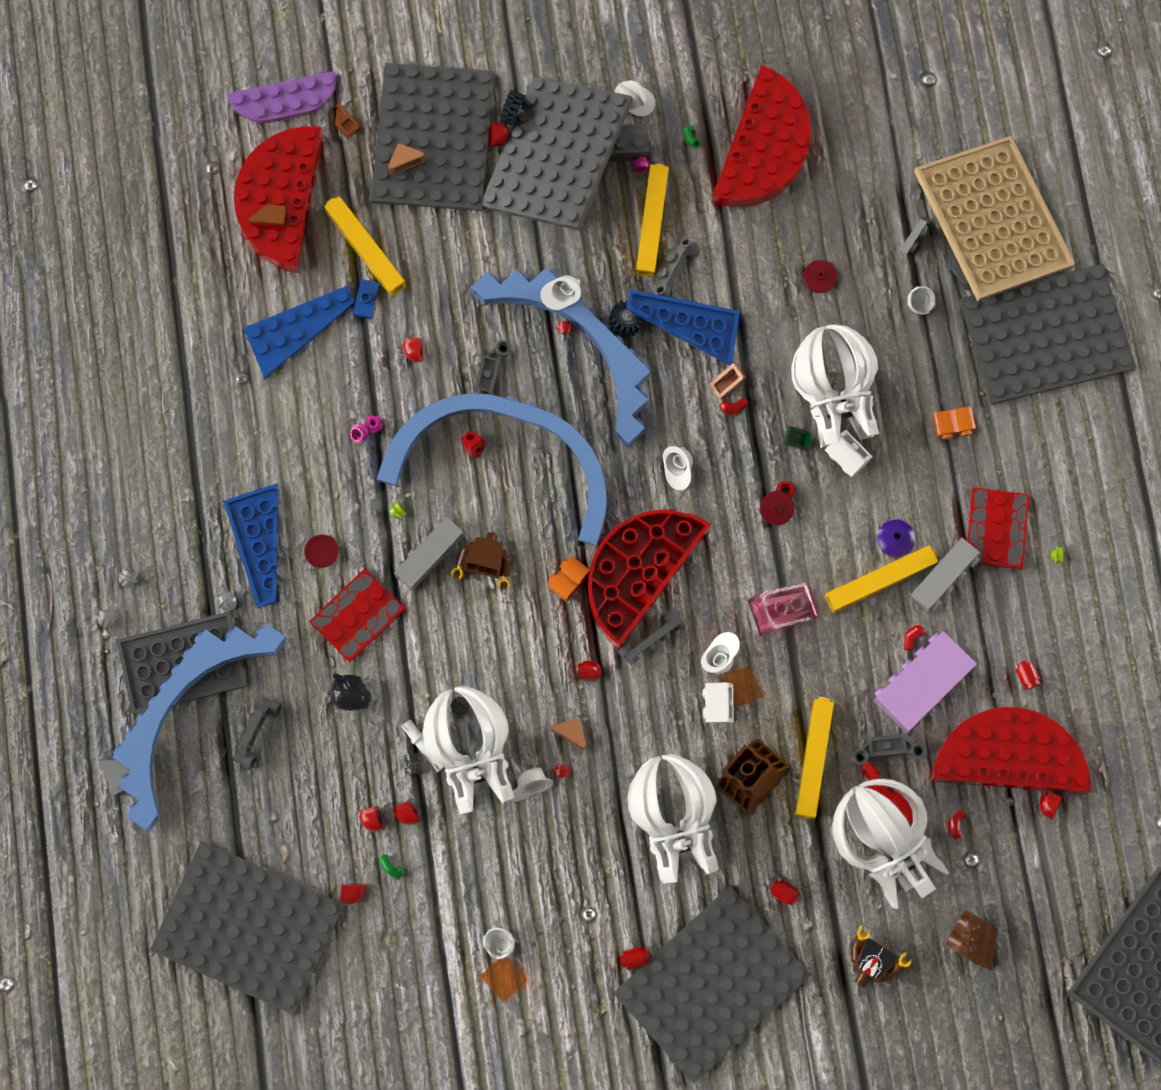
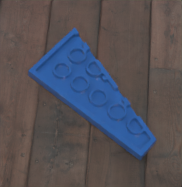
M348 286L243 328L264 379H267L287 359L304 348L336 318L342 316L355 305Z
M629 290L626 310L729 366L732 364L740 311Z
M278 483L223 501L258 609L274 604L277 600Z

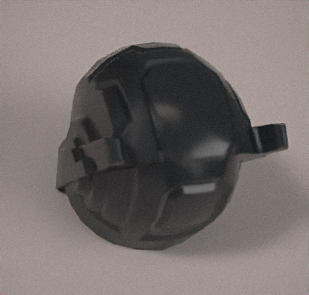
M334 673V681L329 691L333 704L344 711L368 709V695L361 677Z

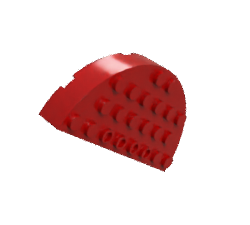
M760 66L713 192L711 201L713 204L726 207L745 205L748 207L766 202L786 190L797 178L805 163L811 139V123L807 107L796 88L785 77L766 66Z
M317 126L287 129L259 144L243 163L234 189L235 213L241 231L249 245L265 261L267 260L276 267L293 273H298L323 139L322 128ZM266 205L286 206L284 226L249 223V218Z
M652 510L632 516L630 519L620 523L603 539L596 550L590 566L588 598L590 609L598 628L618 650L621 649L710 530V523L693 514L677 512V510Z
M1001 707L986 710L960 724L947 737L939 749L933 763L930 779L932 782L1088 794L1091 792V780L1087 762L1073 737L1051 718L1036 711L1018 707Z

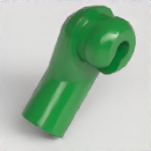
M689 125L687 128L685 127L683 135L686 144L699 148L701 145L700 140L693 137L696 130H694L692 125Z
M387 854L379 857L378 860L384 871L394 879H400L401 876L405 875L402 866L394 868Z

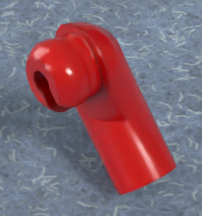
M961 809L947 822L948 833L953 839H959L962 836L960 822L966 817V814Z

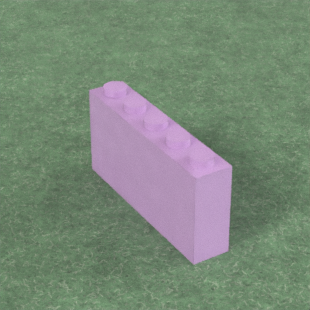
M944 631L940 635L936 632L928 640L930 644L926 648L922 646L915 653L917 657L913 661L909 659L902 666L904 670L899 675L895 673L889 678L890 684L886 688L881 686L874 693L877 697L873 701L906 734L977 664Z

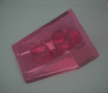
M806 582L759 593L748 599L760 636L818 618Z

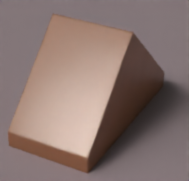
M398 143L388 165L390 175H395L425 163L423 152Z
M734 362L710 383V386L718 398L722 399L744 386L746 377L736 362Z
M579 718L551 726V732L579 749L585 750L586 743Z

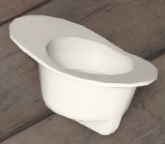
M625 81L615 88V93L630 95L633 98L629 108L630 113L644 117L654 110V96L637 82Z
M565 275L547 283L540 292L542 302L552 310H560L577 302L581 296L580 280Z
M667 447L663 452L667 482L675 490H684L691 482L692 455L684 447Z
M730 632L718 635L701 658L702 667L707 672L715 674L725 673L730 670L733 665V658L739 650L740 642L738 637Z
M540 767L527 770L519 776L518 788L513 791L515 798L510 801H521L536 793L546 791L553 786V781L546 778Z

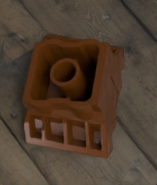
M756 739L748 746L744 745L723 769L724 774L719 778L716 788L744 813L750 815L755 812L757 805L764 802L766 796L773 788L779 785L781 778L788 774L790 765L761 740Z
M965 910L945 945L975 964L992 971L998 928Z

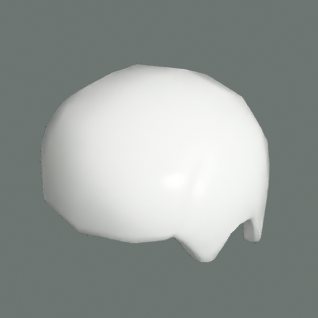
M926 286L915 287L908 295L907 304L910 310L916 314H928L935 307V294Z
M493 928L485 934L483 947L491 957L504 959L509 957L514 951L515 939L508 930Z

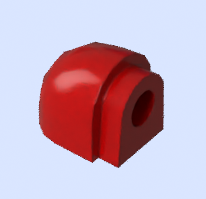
M497 122L491 124V147L501 146L506 143L510 133L508 124Z
M406 338L405 343H403L405 356L411 361L422 362L424 351L423 339Z
M469 431L462 437L463 448L472 458H477L482 454L485 449V440L480 435Z
M594 661L578 663V680L593 682L601 677L602 669L598 663Z
M1048 791L1044 795L1042 794L1039 802L1042 814L1053 820L1062 797Z
M410 799L394 808L396 818L405 825H413L421 821Z
M379 806L360 810V821L366 829L370 831L383 830Z
M340 884V902L354 904L360 901L364 896L366 884Z

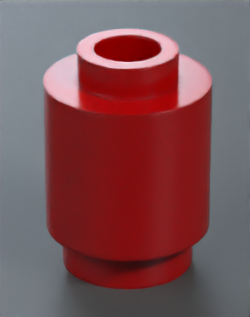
M1028 660L1017 664L1018 668L1015 671L1026 690L1041 684L1039 681L1041 678L1033 662L1029 663Z
M783 878L780 881L776 879L770 888L773 891L771 895L786 905L793 906L800 895L797 888Z
M639 946L622 951V956H619L622 968L626 967L627 971L646 966L645 963L650 962L646 947L641 948Z

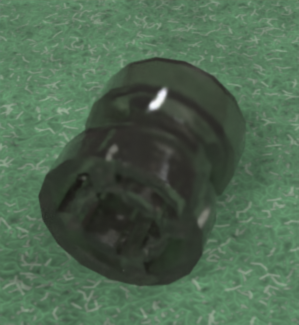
M456 697L451 702V713L455 718L464 719L470 713V704L464 697Z
M412 753L404 755V762L406 763L405 775L415 776L424 774V767H422L423 754Z

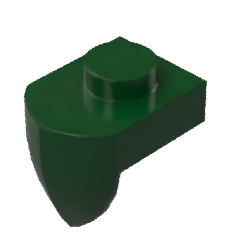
M788 426L784 445L800 450H806L812 445L814 438L811 432Z

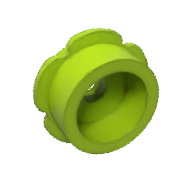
M399 502L391 504L390 513L395 519H403V516L407 514L403 506Z
M1056 546L1055 549H1052L1051 560L1055 561V564L1064 563V548Z

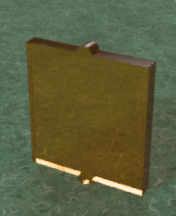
M751 666L739 670L734 669L733 672L720 676L722 683L728 682L733 684V707L742 704L748 705L749 702L762 698Z
M508 957L490 963V967L480 975L502 1002L513 993H517V989L527 981L525 976Z

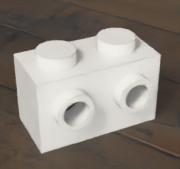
M847 430L840 434V441L838 443L830 444L825 449L830 458L836 461L843 471L851 477L860 472L873 457Z
M728 682L705 683V688L703 689V699L705 700L703 717L706 719V723H734L733 684Z

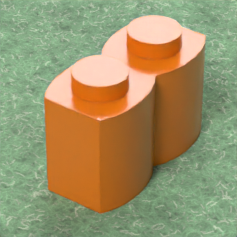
M971 407L937 412L932 416L936 437L942 438L943 441L952 439L954 435H961V437L970 436L976 429Z
M573 556L569 560L566 558L560 565L561 570L558 574L554 573L548 580V583H550L548 589L566 603L586 580L590 571L589 568Z

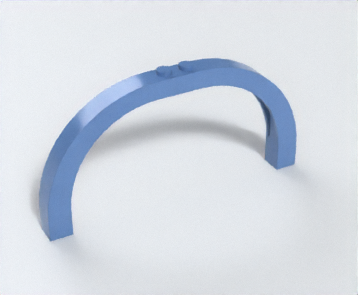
M462 394L441 399L412 416L397 432L386 451L377 480L397 487L405 461L414 444L433 425L448 417L467 412H487L543 428L565 442L575 453L582 465L588 485V506L578 540L582 543L598 546L607 507L605 481L598 459L588 442L575 428L560 417L536 408L534 403L525 402V404H522L514 397L507 396L506 399L488 394Z

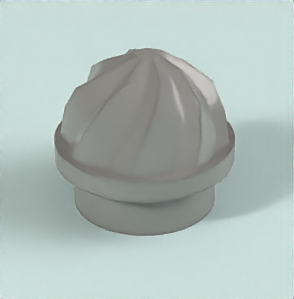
M124 568L119 573L120 584L125 588L132 587L138 581V573Z
M230 591L221 594L217 598L219 607L226 611L233 610L237 604L235 594H231Z
M99 610V615H97L99 625L104 628L113 626L116 620L115 611Z

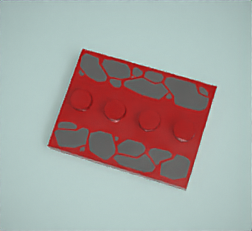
M975 487L971 489L967 542L980 552L978 557L980 561L977 564L1023 569L1030 494Z
M364 568L309 623L350 663L405 608Z

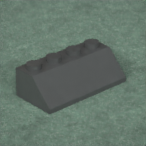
M647 124L622 125L608 162L635 161L638 157H645L649 160Z

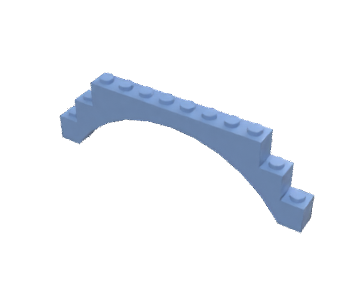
M545 268L529 282V278L524 273L520 274L516 270L503 283L495 275L491 276L486 272L471 286L472 293L484 305L514 303L532 305L551 311L572 322L597 346L611 370L616 387L618 413L615 436L629 448L645 431L644 423L638 417H634L647 406V395L643 390H638V388L650 377L649 365L645 361L641 362L637 358L635 351L631 348L628 349L624 345L621 337L610 332L611 328L605 322L601 323L597 319V314L592 309L588 310L584 306L585 303L581 298L560 310H552L546 307L541 300L540 292L547 283L559 278L555 272Z
M265 624L264 627L261 626L257 630L255 639L238 627L227 632L225 642L206 629L203 633L200 632L194 640L196 643L193 647L188 648L183 654L184 659L180 665L176 664L172 669V676L161 684L159 694L151 698L146 712H142L136 720L138 723L134 728H130L127 731L125 741L122 745L118 744L114 749V756L112 758L131 771L129 774L126 773L121 779L120 788L139 800L137 804L133 803L127 817L146 831L150 832L161 817L154 793L153 761L156 743L169 713L184 693L208 673L228 663L245 658L276 656L287 641V638L268 624Z

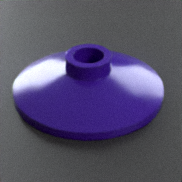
M890 520L880 527L877 534V542L880 549L888 556L902 557L913 549L915 533L908 523L902 520ZM894 534H899L901 538L896 540Z

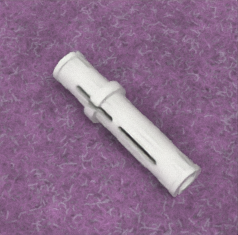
M411 719L404 723L401 728L410 737L411 743L415 744L431 763L436 772L438 773L444 769L443 765L428 755L424 746L423 732L421 733Z

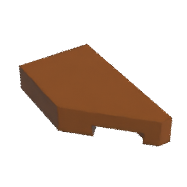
M338 103L335 126L348 140L362 128L347 110Z
M266 205L249 218V223L284 226L286 206Z

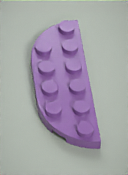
M335 71L227 93L233 109L249 121L256 123L280 121L308 115L324 107L331 95L334 94L336 74Z

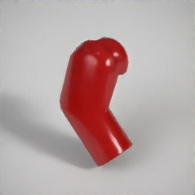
M742 397L737 403L721 402L720 409L725 414L737 415L749 403Z
M914 625L905 633L904 650H913L914 639L923 637L926 633L924 627Z

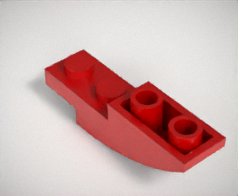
M868 761L860 767L868 781L880 779L878 776L879 770L874 764L871 765ZM885 785L866 786V788L877 791L889 799L903 814L908 824L912 826L913 811L908 806L907 800L899 792L895 791L891 794L889 792L891 788Z

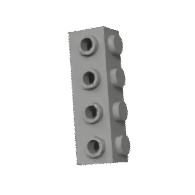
M449 518L440 519L434 525L435 529L430 534L424 535L421 539L422 543L417 548L413 547L408 553L409 557L404 562L400 561L396 565L395 577L411 591L424 580L464 537V532Z
M961 538L914 590L911 598L928 613L931 610L935 611L942 603L940 600L952 593L954 590L953 585L957 581L961 582L966 577V571L969 567L974 568L980 561L978 558L980 552L965 539Z

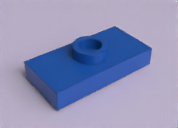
M361 279L353 316L372 319L380 287L379 282Z

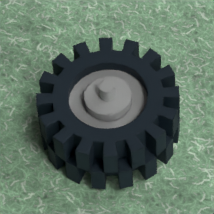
M512 90L508 93L505 104H502L503 109L500 122L515 127L519 114L524 112L522 108L526 95Z
M627 300L625 303L623 301H620L619 304L616 303L608 318L611 330L616 329L614 333L618 334L620 332L621 337L626 334V337H630L631 334L634 336L636 332L638 333L644 322L643 318L626 310Z

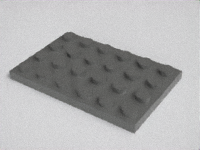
M230 611L116 640L133 715L146 712L151 698L159 694L161 684L166 679L169 680L172 676V669L176 664L180 665L184 659L183 654L188 648L193 647L196 643L194 640L200 632L203 633L206 629L225 642L227 632L230 629H234ZM242 660L228 663L205 675L192 685L175 705L247 687Z

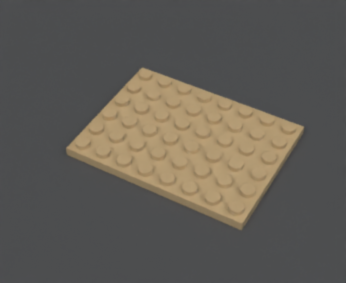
M1012 136L914 169L915 175L977 301L1072 268L1075 265Z

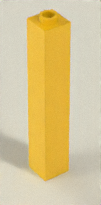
M663 164L650 165L636 276L653 278L655 275L669 167Z
M338 196L337 198L330 199L324 206L326 214L389 296L393 297L406 288L405 280L341 197Z
M928 545L826 593L825 599L834 614L935 567L939 556L936 550Z
M818 697V699L813 701L794 815L796 817L812 820L816 818L834 702H830L829 698Z

